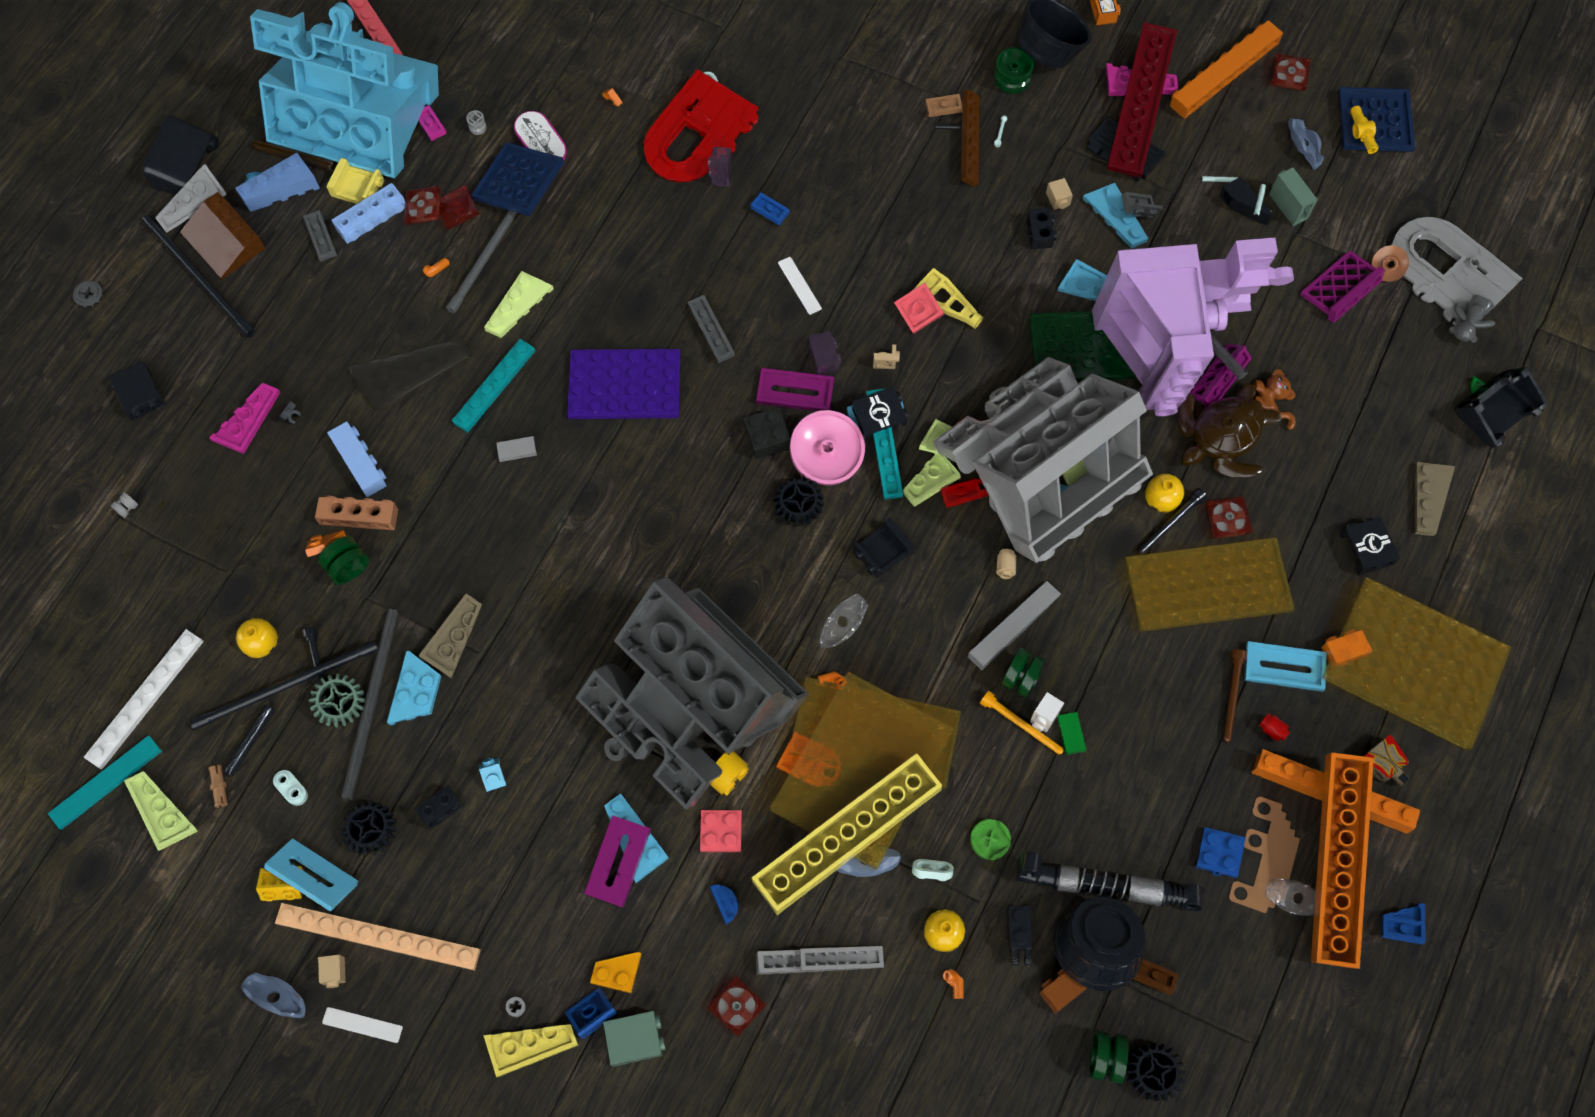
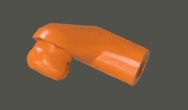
M443 258L432 266L426 265L423 268V273L427 277H433L448 267L450 263L447 258Z
M836 672L817 676L819 685L830 683L837 688L846 686V679Z

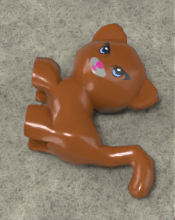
M1280 369L1275 370L1271 377L1266 380V386H1264L1261 380H1255L1252 384L1256 391L1253 399L1262 403L1264 411L1270 409L1278 411L1275 400H1292L1296 397L1291 389L1290 381ZM1280 412L1282 419L1287 418L1289 420L1287 428L1289 430L1294 429L1296 425L1295 416L1291 412Z

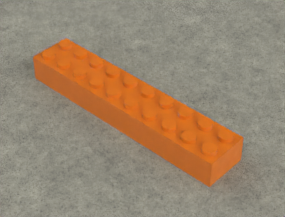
M1329 753L1325 758L1311 963L1360 969L1374 758L1340 753Z

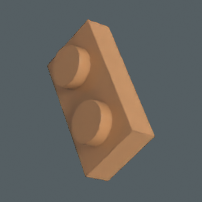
M960 94L925 100L928 117L962 112Z

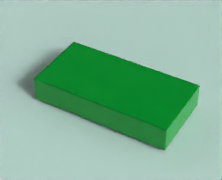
M1078 713L1058 715L1057 720L1065 754L1085 752L1086 746Z

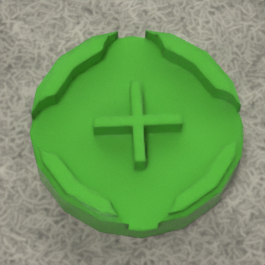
M985 819L974 826L970 835V844L973 851L979 857L985 860H996L1007 853L1011 844V835L1008 828L1002 822Z

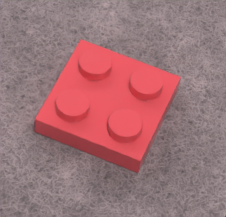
M923 283L894 302L913 333L918 332L944 315L943 310L926 283Z
M701 810L700 852H741L742 810Z

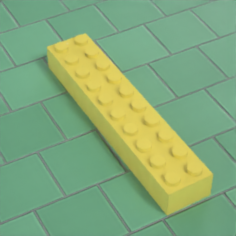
M916 753L754 875L752 882L777 915L939 793L942 784Z

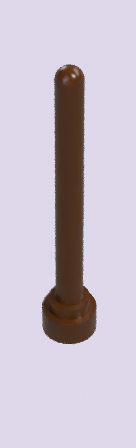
M1234 649L1231 652L1234 667L1223 736L1225 742H1230L1232 738L1241 668L1244 662L1247 661L1248 652Z

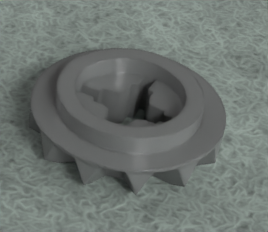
M84 281L74 289L73 299L79 306L81 305L85 308L87 306L93 307L96 302L100 303L99 299L103 297V289L95 281ZM89 292H91L92 295H89L88 298H87V297L85 296V294L87 295V294H89Z

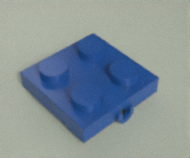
M1205 827L1196 868L1210 871L1216 876L1222 874L1237 878L1246 837Z

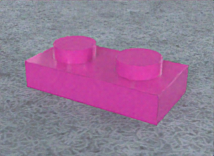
M429 105L424 107L418 122L429 139L433 141L447 134Z

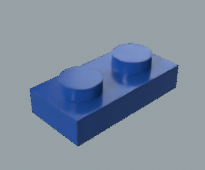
M761 192L750 205L752 210L779 226L790 213V209Z

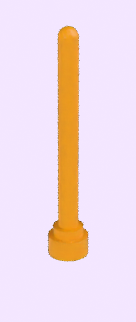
M988 690L980 701L981 705L994 708L1057 754L1063 753L1061 746L996 701L995 694Z

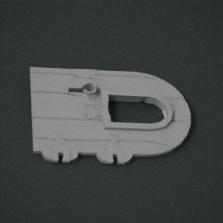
M1423 217L1409 221L1400 228L1392 242V245L1402 248L1409 257V268L1404 277L1413 284L1412 291L1418 296L1420 293H1423L1424 295L1420 299L1427 303L1435 301L1445 309L1443 312L1445 319L1451 321L1452 318L1455 319L1452 323L1454 326L1461 322L1454 311L1455 305H1460L1463 311L1467 313L1472 296L1480 295L1491 300L1495 307L1523 279L1457 226L1440 218ZM1417 239L1430 240L1457 262L1443 275L1426 260L1419 257L1414 250V243Z

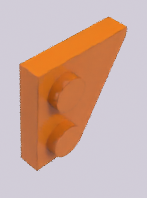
M344 530L321 536V534L312 536L307 542L305 549L307 556L319 554L333 541L345 537Z

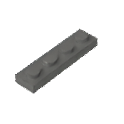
M702 295L688 301V306L717 362L720 363L734 357L735 352L705 296Z

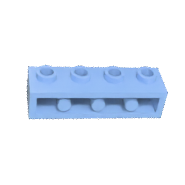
M391 183L332 219V222L338 233L348 244L358 239L364 233L371 231L380 223L387 221L396 213L402 212L407 206L403 196Z

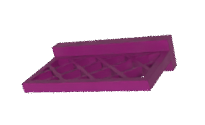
M1348 251L1301 292V296L1329 315L1328 320L1335 323L1382 282L1385 270L1380 266L1376 269L1352 251ZM1351 258L1356 262V265H1346V260ZM1356 269L1357 275H1347L1346 270ZM1359 269H1366L1370 273L1368 275H1360ZM1343 270L1344 275H1334L1333 271ZM1323 280H1331V285L1322 286L1321 282ZM1334 280H1344L1345 285H1335ZM1347 280H1357L1358 284L1348 285ZM1319 290V296L1309 294L1310 291ZM1322 290H1332L1333 296H1322ZM1335 290H1345L1346 294L1344 296H1336ZM1323 301H1333V305L1328 308L1323 304Z

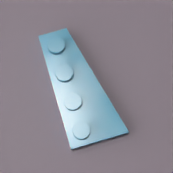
M1115 183L1083 195V200L1089 203L1097 214L1099 213L1105 219V222L1116 230L1119 237L1130 248L1147 242L1148 237L1136 217L1126 214L1121 197L1122 194Z

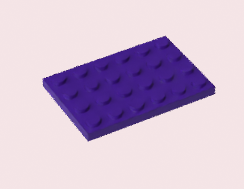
M680 349L571 350L568 419L679 418Z

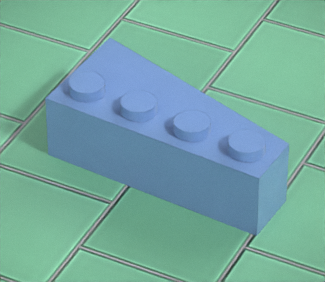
M298 153L236 187L239 196L250 212L270 206L278 200H288V197L296 194L299 196L306 194L305 191L311 189L314 191L320 189L314 175Z

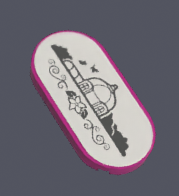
M528 111L517 117L514 123V130L524 147L560 156L565 160L567 154L566 145L542 113Z

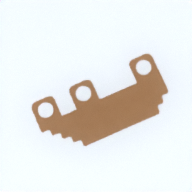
M1257 797L1253 807V814L1256 817L1271 821L1268 834L1254 829H1249L1246 833L1245 848L1262 854L1254 887L1235 881L1232 884L1229 898L1232 902L1266 913L1268 907L1274 908L1276 903L1283 904L1300 839L1294 837L1295 830L1290 829L1291 822L1285 819L1286 813L1281 811L1282 804L1263 797ZM1261 802L1268 803L1271 808L1269 814H1260L1257 809L1258 804ZM1256 834L1261 837L1262 843L1259 847L1250 845L1249 837ZM1237 887L1246 889V899L1239 900L1235 897L1234 891Z

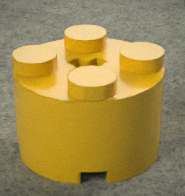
M734 751L729 754L725 752L716 762L722 769V774L711 783V786L721 795L725 794L728 796L735 788V781L737 779L741 781L749 770L748 764Z

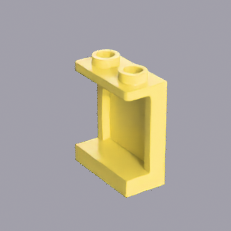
M340 158L326 187L332 197L358 204L378 192L379 188L383 185L384 178L378 169L374 173L350 166L348 160Z

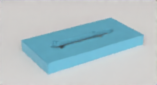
M1250 641L1246 643L1248 655L1247 661H1245L1244 681L1321 692L1325 690L1327 652ZM1260 661L1307 666L1311 669V673L1262 667Z
M293 838L270 858L264 869L330 912L358 883V880ZM295 859L334 886L327 887L323 883L317 882V879L297 866L291 865L289 860Z

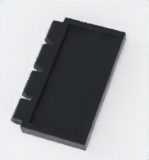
M1107 116L1088 139L1086 149L1096 155L1101 152L1099 157L1109 162L1118 122ZM1150 143L1141 178L1131 177L1137 181H1140L1142 178L1146 179L1164 157L1165 151Z

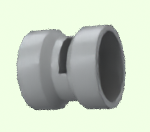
M477 110L469 112L466 119L470 132L474 135L483 134L487 126L482 112Z
M123 492L120 495V499L114 501L110 506L125 519L129 515V511L135 509L138 504Z

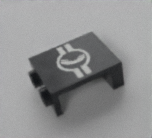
M894 387L852 402L851 409L864 441L871 439L872 434L899 424H902V427L906 426L909 415L906 408H902L900 403L902 402L899 391H895Z
M1373 517L1368 518L1357 525L1356 523L1348 524L1340 534L1341 538L1348 536L1360 562L1356 568L1358 576L1393 566L1400 559L1381 517L1377 519Z

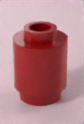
M1269 713L1259 724L1263 728L1262 731L1276 742L1279 739L1284 741L1290 734V731H1288L1290 726L1277 716H1272Z

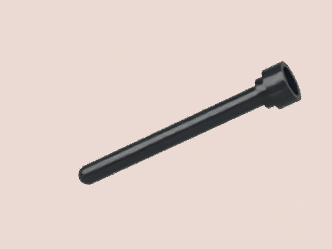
M1196 488L1191 493L1190 500L1138 549V553L1144 554L1191 508L1202 504L1207 499L1205 492Z
M309 627L301 631L302 639L308 643L313 666L315 667L321 664L316 645L318 637L317 628ZM324 674L316 677L320 686H322L320 679L323 678L325 680ZM328 690L322 695V702L329 697ZM324 708L326 713L334 714L332 708Z

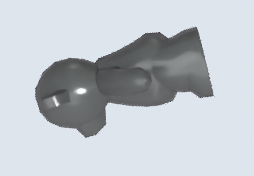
M1474 295L1470 300L1467 313L1463 311L1460 305H1455L1454 311L1461 322L1456 326H1451L1449 332L1454 334L1460 341L1475 343L1477 341V336L1475 335L1476 328H1489L1495 325L1493 320L1482 321L1494 307L1493 302L1480 295Z

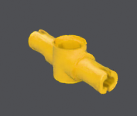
M1360 106L1352 107L1350 114L1354 120L1352 127L1353 136L1365 144L1368 154H1373L1379 148L1374 139L1376 133L1375 123L1373 120L1368 121L1367 117H1364Z

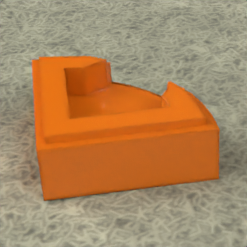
M613 88L602 92L603 97L606 100L610 99L613 101L614 106H619L623 103Z

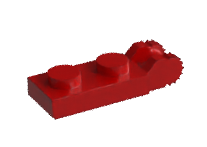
M972 479L940 490L946 508L989 496L986 489H980V487L984 486L981 479Z

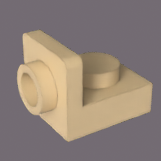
M892 345V354L886 352L874 353L873 368L895 369L896 362H899L900 351H896V345Z

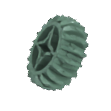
M336 674V679L334 680L331 675H328L329 681L327 682L323 678L320 679L322 686L315 684L314 686L318 691H311V695L316 698L309 699V702L314 704L310 707L311 711H316L313 714L314 717L321 716L319 718L320 723L327 719L326 725L328 727L333 721L335 728L339 726V722L346 726L345 720L347 719L353 723L354 720L351 716L359 717L360 715L356 710H363V706L359 704L365 702L364 698H360V696L364 695L363 691L359 690L360 684L353 686L355 683L353 678L347 682V675H344L342 680H340L339 674ZM336 686L345 687L352 693H340L337 691ZM330 688V696L324 699V702H321L322 695ZM334 693H336L337 697H339V699H340V700H339V702H340V703H339L340 709L338 708L337 704H335V702H334V701H335V699H334V698H335ZM351 699H354L351 708L344 713V705L350 702ZM322 708H334L337 710L338 715H330Z

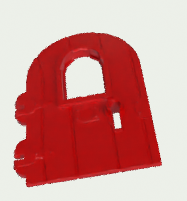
M697 69L646 134L644 154L647 163L655 173L669 181L690 182L706 175L718 161L723 162L730 158L731 155L727 151L734 153L736 150L734 140L740 133H748L752 130L753 126L749 123L756 125L758 122V114L756 112L759 108ZM696 100L699 101V102L695 105V107L693 106L692 111H690L692 105L696 102ZM685 126L697 131L704 137L692 152V155L686 160L676 162L666 156L668 147Z

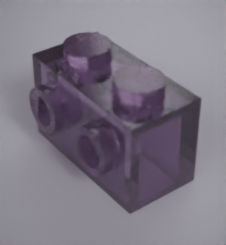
M713 147L712 157L709 156L708 167H710L709 177H712V185L720 187L730 186L732 174L731 148Z
M830 331L810 335L809 347L817 375L838 372L839 364H842L840 353H836L835 350L837 348L835 337L832 338Z

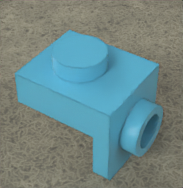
M499 758L483 760L479 765V771L486 792L506 786Z

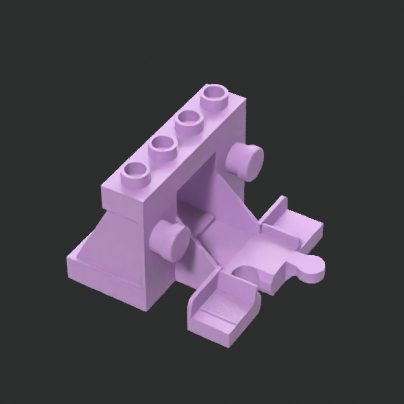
M1275 238L1239 240L1234 243L1225 259L1199 261L1197 244L1121 250L1117 252L1092 309L1095 330H1103L1142 384L1140 394L1146 410H1155L1156 416H1169L1177 413V407H1180L1183 401L1186 400L1187 395L1194 388L1195 383L1203 375L1204 370L1214 357L1210 330H1225L1228 313L1251 311L1250 294L1257 293L1261 286H1280L1291 283L1294 280L1291 267H1279L1276 269L1270 267L1278 253Z

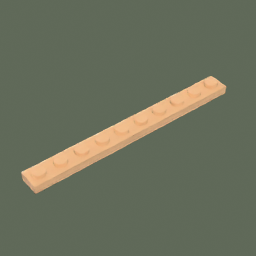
M281 903L275 921L277 925L474 971L481 951L480 949L284 903Z

